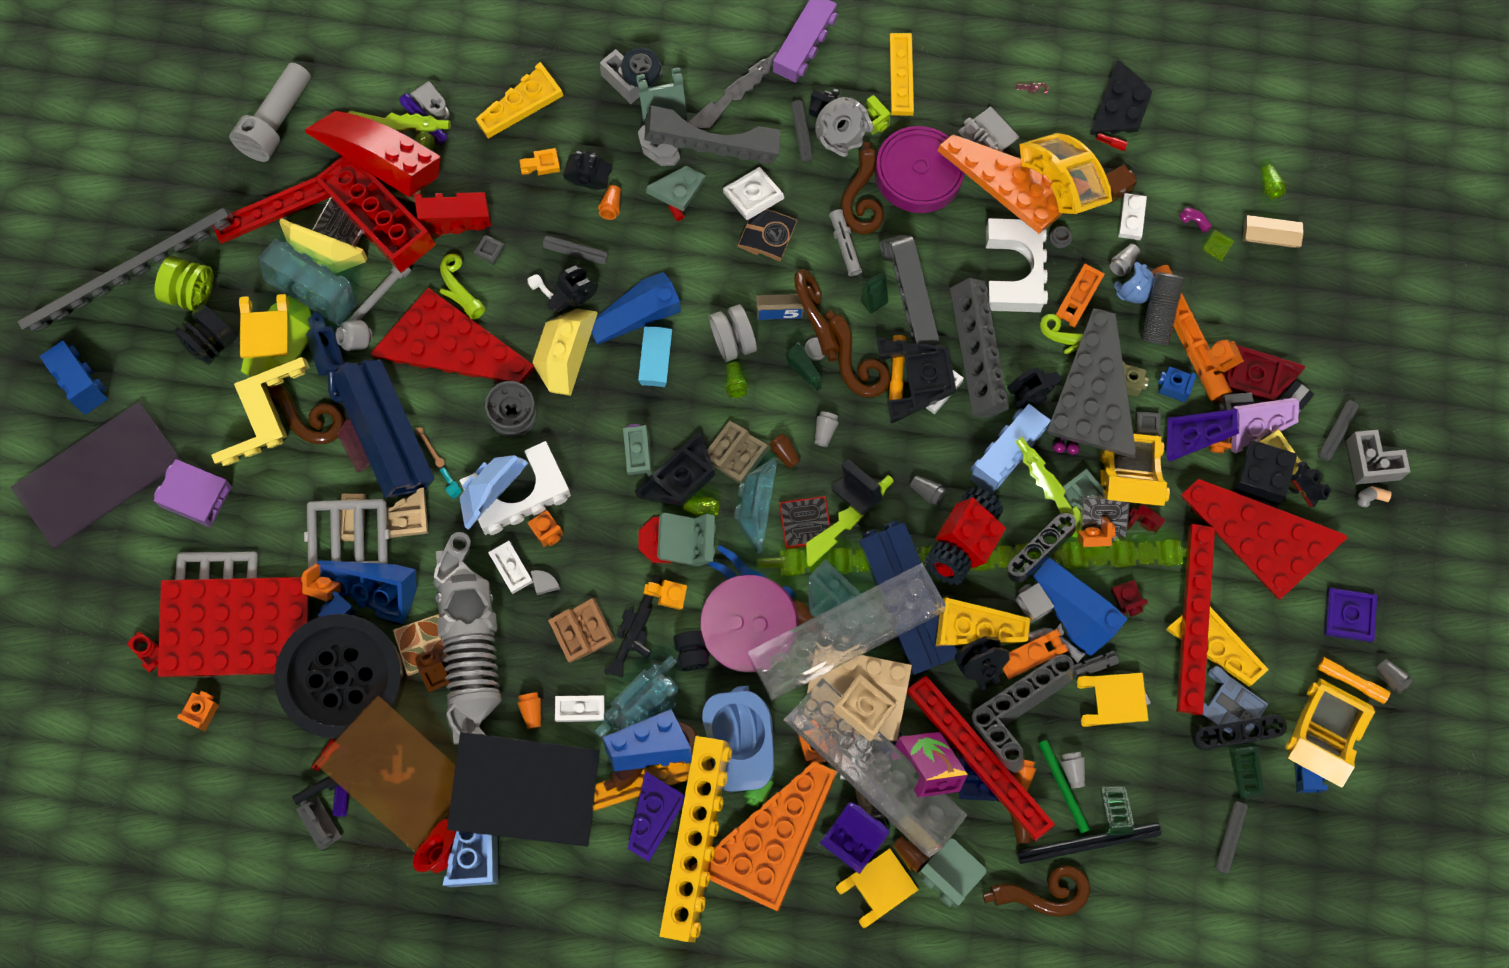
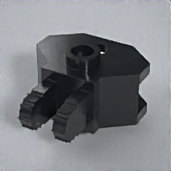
M577 150L576 154L569 155L563 177L578 186L595 190L607 189L609 173H612L613 168L610 163L601 159L597 154L589 151L584 153L582 150Z
M575 265L566 269L558 277L557 285L554 287L557 292L549 299L547 305L550 310L563 313L571 305L577 307L589 300L596 293L598 284L588 278L585 279L587 271Z
M1037 367L1017 377L1007 389L1011 395L1017 393L1020 401H1017L1015 404L1019 410L1020 408L1025 409L1028 404L1038 405L1047 400L1046 396L1062 380L1058 372L1045 374L1043 370H1039Z
M984 636L964 645L955 656L956 665L966 679L975 680L981 691L986 690L985 682L991 680L995 685L1000 683L999 675H1001V670L1010 660L1009 652L1007 649H1002L1000 640L989 636Z

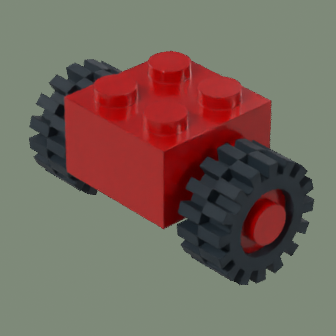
M972 487L971 490L967 489L959 503L953 508L936 537L939 544L935 543L924 561V564H926L925 568L930 570L929 573L931 575L935 574L936 579L941 578L944 583L948 581L950 585L954 583L958 585L963 582L971 568L987 563L1006 529L998 521L1003 512V505H1000V500H995V495L990 496L989 491L983 492L981 488L976 490L975 487Z

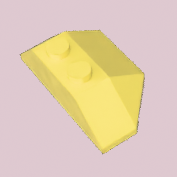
M282 218L279 221L294 259L303 265L309 263L314 265L319 271L324 273L330 271L336 274L365 263L368 259L362 248L355 247Z
M574 309L545 323L532 364L551 393L571 396L598 314L596 311Z

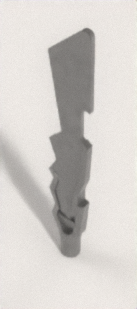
M773 52L768 58L762 59L748 69L749 73L740 77L725 89V95L715 104L711 101L688 123L699 129H710L732 101H741L745 92L753 91V87L761 83L762 77L769 74L770 68L773 66V60L778 53Z

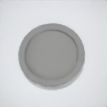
M811 338L806 342L804 351L809 359L821 360L825 357L822 355L818 338Z

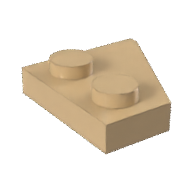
M419 488L415 494L406 499L403 498L396 502L393 507L387 508V529L390 530V538L428 534L424 488Z

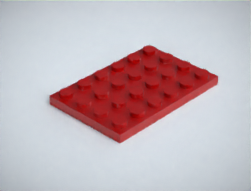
M301 577L161 580L158 677L275 674L276 662L283 645L297 629L309 622V595L302 593Z

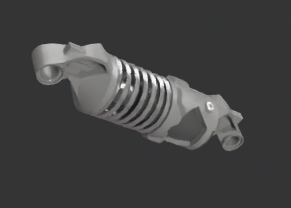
M463 532L451 535L444 551H436L437 566L433 579V584L437 588L436 602H438L439 618L437 620L438 637L441 638L442 645L445 647L443 652L449 655L444 659L446 663L450 664L445 667V670L450 673L445 678L451 681L446 687L452 690L447 695L448 708L446 720L452 729L454 745L459 743L460 732L485 735L479 726L502 701L501 692L498 690L500 685L496 682L499 678L498 674L495 673L498 666L494 664L497 661V657L493 655L497 651L493 647V644L496 642L495 632L497 631L496 614L492 610L493 596L489 581L473 572L463 562L469 553L471 542L469 536ZM459 541L463 542L466 547L462 550H457L453 547V544ZM487 667H492V668H494V669H492V670H490V671L481 670V669H484V668H487ZM487 676H493V677H495V678H493V679H491V680L482 679V678L487 677ZM488 685H494V686H495V687H493V688H483L484 686H488Z

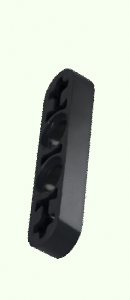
M1069 513L1058 515L1008 564V577L1010 580L1017 583L1024 582L1075 533V517ZM1061 523L1064 524V525H1066L1067 523H1069V524H1070V527L1064 526V527L1061 529ZM1047 536H1052L1057 541L1053 544H1047L1043 539ZM1037 551L1041 556L1038 559H1031L1028 557V553ZM1023 567V572H1021V571H1018V572H1016V573L1014 572V569L1019 570V569H1021V568Z
M1278 715L1260 717L1198 729L1194 732L1192 741L1194 746L1200 750L1221 748L1282 736L1286 732L1287 725L1285 720ZM1272 723L1279 726L1276 730L1264 731L1263 726L1271 725ZM1248 724L1256 727L1257 733L1255 737H1249L1246 734L1245 728ZM1225 728L1233 731L1234 737L1230 742L1226 741L1222 736ZM1203 732L1205 736L1215 735L1216 739L1206 743L1200 741Z

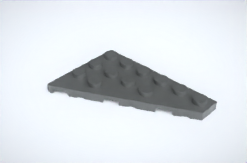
M1093 308L1047 432L1049 435L1135 459L1137 453L1116 314Z

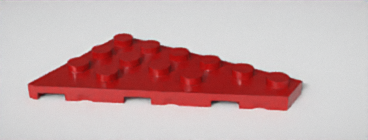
M429 288L370 353L377 360L378 358L385 359L394 363H407L410 366L426 369L428 367L440 369L443 372H456L459 375L476 378L484 377L498 382L514 381L522 384L535 369L533 364Z
M1200 479L1196 480L1180 495L1209 527L1215 528V534L1278 600L1284 597L1348 538L1345 534Z

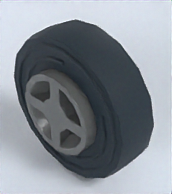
M641 47L632 49L626 53L622 60V75L627 83L638 87L636 76L645 74L647 85L650 86L660 76V59L650 49Z

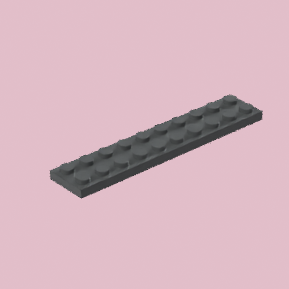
M222 208L17 322L22 330H36L37 332L44 330L50 326L49 321L55 319L59 321L70 315L69 310L74 308L81 309L89 305V299L93 297L101 298L111 292L109 288L127 284L131 281L129 277L147 273L151 270V265L155 263L162 264L174 252L182 253L191 248L190 244L192 242H202L212 236L210 233L215 229L222 231L232 225L230 221L234 220V217L229 210Z

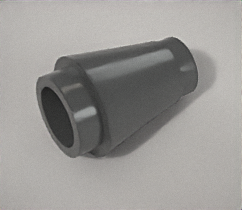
M918 475L914 477L910 484V487L930 505H939L946 494L943 485Z
M1385 659L1376 668L1393 692L1396 691L1399 695L1414 682L1410 678V674L1388 659Z

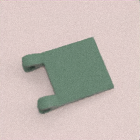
M680 68L671 69L672 84L648 88L645 74L636 76L644 125L646 115L651 106L674 110L682 119H687L683 77Z

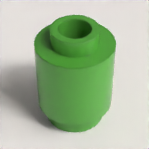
M772 775L770 781L760 789L745 790L743 797L747 799L746 803L760 808L761 804H765L774 785L772 781L774 776Z

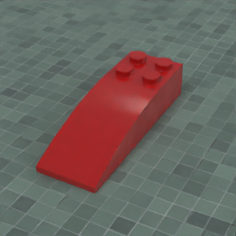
M334 111L305 129L306 134L408 197L438 178L441 156L410 137L374 120L350 113Z
M344 156L315 177V180L400 273L436 246L423 225L373 174Z

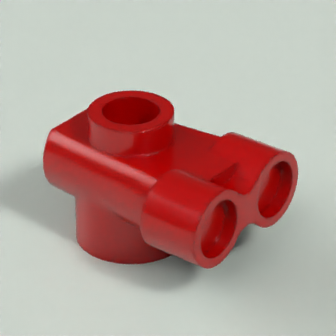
M137 632L128 641L127 646L143 662L141 666L151 673L158 666L159 645L141 632ZM147 643V649L140 651L139 645Z

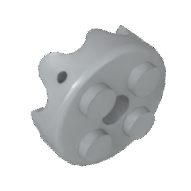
M849 97L837 98L829 102L820 111L815 124V132L820 143L826 149L840 156H847L849 150L862 146L864 134L873 131V124L869 118L868 110L857 100ZM841 120H845L844 126L837 128L838 123Z

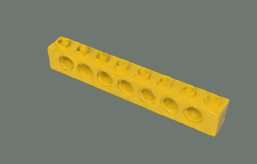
M695 737L659 937L695 942L701 932L699 918L700 913L704 911L706 899L703 897L704 890L710 881L708 867L709 862H712L715 849L712 845L713 839L717 836L719 830L717 817L718 812L723 807L722 788L727 784L728 774L726 766L732 757L730 743L724 740ZM714 758L716 762L715 767L708 771L707 763L710 759ZM706 783H710L711 791L708 795L704 796L702 792L703 786ZM704 807L707 815L700 821L698 812ZM700 832L702 841L696 846L694 844V836ZM695 857L698 865L692 871L689 867V862ZM690 882L693 885V892L687 896L685 894V886ZM683 908H686L689 916L683 922L680 918V912Z

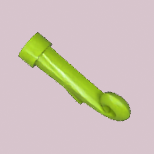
M455 253L448 254L441 261L440 272L450 291L440 289V293L460 304L471 320L478 319L484 314L486 309L451 274L461 267V257ZM452 261H455L454 265L449 266Z
M1047 314L1041 319L1040 328L1047 338L1059 343L1072 345L1064 350V354L1078 351L1084 334L1058 332L1061 327V320L1055 314ZM1048 321L1055 322V327L1052 330L1047 327Z

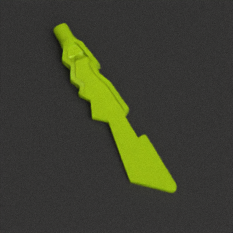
M354 111L348 112L374 120L396 131L415 130L416 132H429L439 129H450L451 127L449 120H436L431 115L423 117L418 113L413 115L406 113L402 116L390 113L386 118Z
M1023 436L1015 440V443L1021 450L1022 462L1029 468V475L1036 479V485L1043 488L1045 499L1055 500L1061 514L1069 513L1075 517L1076 531L1072 537H1078V531H1082L1083 515L1077 506L1072 509L1064 497L1065 489L1055 476L1044 467L1046 463L1027 444Z
M889 475L878 483L882 496L885 494V490L894 482ZM851 506L839 512V521L806 543L807 565L809 567L813 566L838 542L835 538L845 529L851 530L864 515H860Z

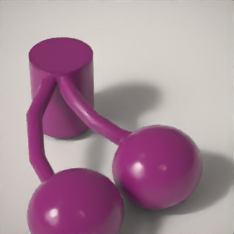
M1063 438L1053 445V449L1057 453H1062L1066 449L1065 444L1062 443ZM1072 441L1067 446V452L1075 455L1079 452V446Z

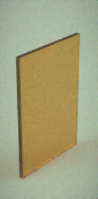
M379 696L363 710L315 762L319 768L413 851L449 813L455 765Z

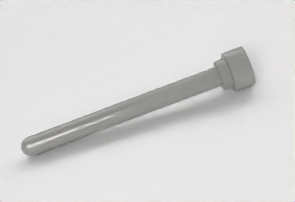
M392 265L391 274L347 321L361 320L398 279L401 280L409 275L411 269L408 267L400 273Z

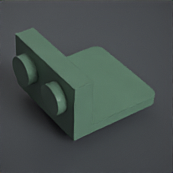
M670 513L661 514L659 516L658 558L692 566H701L713 562L715 554L714 534L716 531L715 515L705 514L697 518H690Z
M951 838L947 840L918 874L921 876V882L930 890L934 888L940 894L939 898L948 907L953 906L956 908L986 874V868L956 840Z

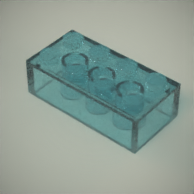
M275 238L258 257L265 282L308 306L311 310L339 326L354 309L355 303L350 282L345 277H338L332 273L327 266L315 263L307 254H300L295 251L289 243H282Z

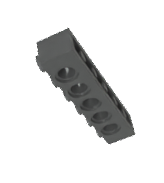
M968 278L951 287L950 291L973 416L990 418L1009 409L985 281Z

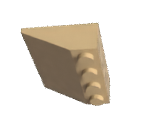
M816 646L801 723L861 735L832 710L855 677L860 674L897 705L875 736L878 739L897 742L912 665Z

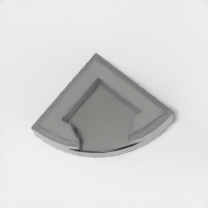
M540 570L531 571L537 595L560 589L558 582L551 574Z

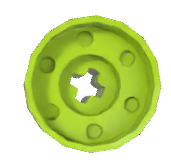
M176 256L167 257L157 273L155 281L156 299L166 304L179 305L183 309H189L194 312L201 304L206 305L213 287V270L210 266L200 265L196 262L190 264L188 260Z

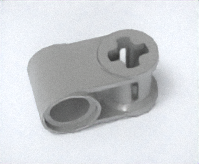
M426 82L410 93L411 97L428 115H431L436 120L449 119L450 113L446 108V102L431 82Z

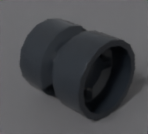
M702 631L683 632L673 637L675 650L680 652L677 658L679 671H694L709 666L708 654L702 649L705 647Z

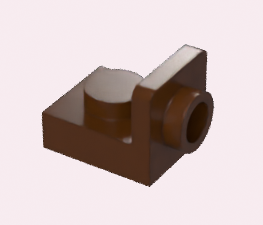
M438 649L424 652L415 657L418 671L428 692L451 683V681L445 678L448 673L445 670Z

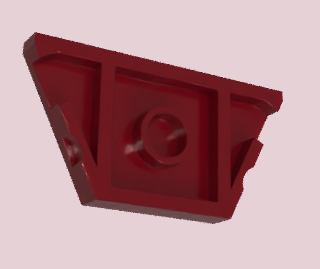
M1237 345L1244 362L1223 372L1233 392L1240 394L1252 393L1253 398L1269 402L1277 399L1303 372L1305 365Z

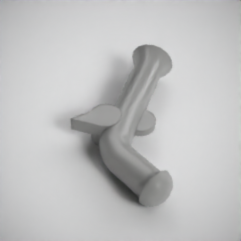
M1060 623L1056 629L1061 634L1060 639L1063 645L1066 644L1069 649L1066 653L1074 658L1076 663H1079L1086 653L1080 652L1062 637L1064 631ZM1042 628L1032 632L1029 631L1028 641L1032 642L1054 630Z

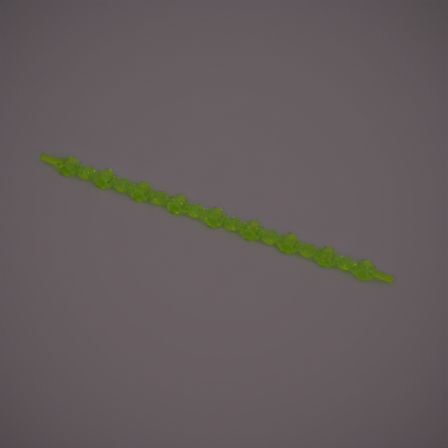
M1174 539L1156 541V547H1153V542L1138 543V548H1135L1134 542L1116 541L1112 542V546H1109V548L1099 546L1091 547V549L1083 547L1080 542H1070L1063 544L1062 549H1058L1050 559L1060 565V562H1063L1064 568L1071 569L1089 567V561H1092V566L1107 565V561H1110L1111 566L1122 568L1136 566V560H1139V565L1154 564V559H1157L1158 565L1175 566L1183 564L1182 558L1187 557V548H1182L1181 541ZM1029 543L1015 545V551H1012V546H997V551L993 550L986 564L971 568L970 570L987 571L995 569V563H998V568H1008L1009 562ZM933 545L921 547V553H918L917 548H915L923 569L927 572L930 570L925 568L926 564H924V561ZM846 548L830 549L827 555L822 556L811 567L807 565L805 550L787 549L780 551V558L757 559V568H781V575L787 576L805 574V568H809V573H824V568H827L828 574L835 575L853 573V567H856L857 572L870 571L862 550H856V555H852V549ZM1037 551L1028 553V557L1031 559H1038L1041 556Z

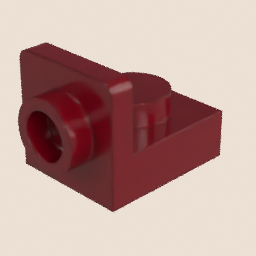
M1142 504L1138 510L1133 507L1128 514L1127 520L1129 522L1126 528L1129 530L1137 520L1145 530L1156 533L1166 520Z
M1135 580L1111 589L1119 611L1123 615L1129 614L1132 617L1144 612L1143 608L1148 602L1147 599H1142Z

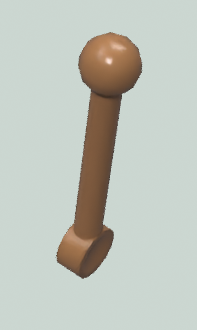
M421 427L416 428L415 434L420 436L436 460V466L443 468L445 462L442 458H439L425 437L424 429Z

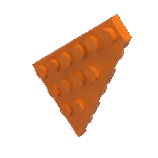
M954 134L940 144L937 150L1038 234L1043 232L1063 214L1059 213L1057 200L1051 189V181L1046 175L1041 176L1035 170L1023 167L1021 159ZM1072 178L1079 198H1081L1089 191L1087 183Z
M815 761L812 762L801 774L797 775L780 792H777L763 804L758 811L754 812L744 823L727 835L714 848V858L712 862H709L708 867L710 881L775 911H779L835 780L837 771ZM698 862L691 867L692 871L697 868Z

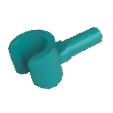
M443 467L440 469V472L449 484L444 490L451 498L455 499L462 490L450 477L446 468Z

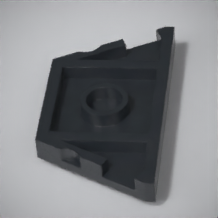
M1117 60L1090 135H1097L1099 132H1110V134H1117L1123 131L1127 133L1138 132L1152 90L1119 60Z
M698 431L634 491L636 496L640 499L683 506L708 483L716 473L701 433Z

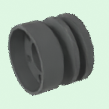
M505 381L497 384L488 393L485 409L490 423L497 433L505 437L517 438L524 436L532 430L537 421V409L532 393L526 386L519 382ZM509 410H511V411H515V410H516L517 414H516V415H514V414H510V415H509L508 411H509Z

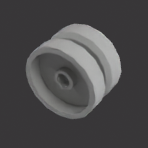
M740 304L728 308L727 317L721 311L709 315V322L715 342L725 362L738 358V348L744 355L757 351L751 324Z

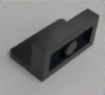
M847 460L842 464L844 477L831 488L835 494L856 512L864 515L883 499L880 485L850 460Z

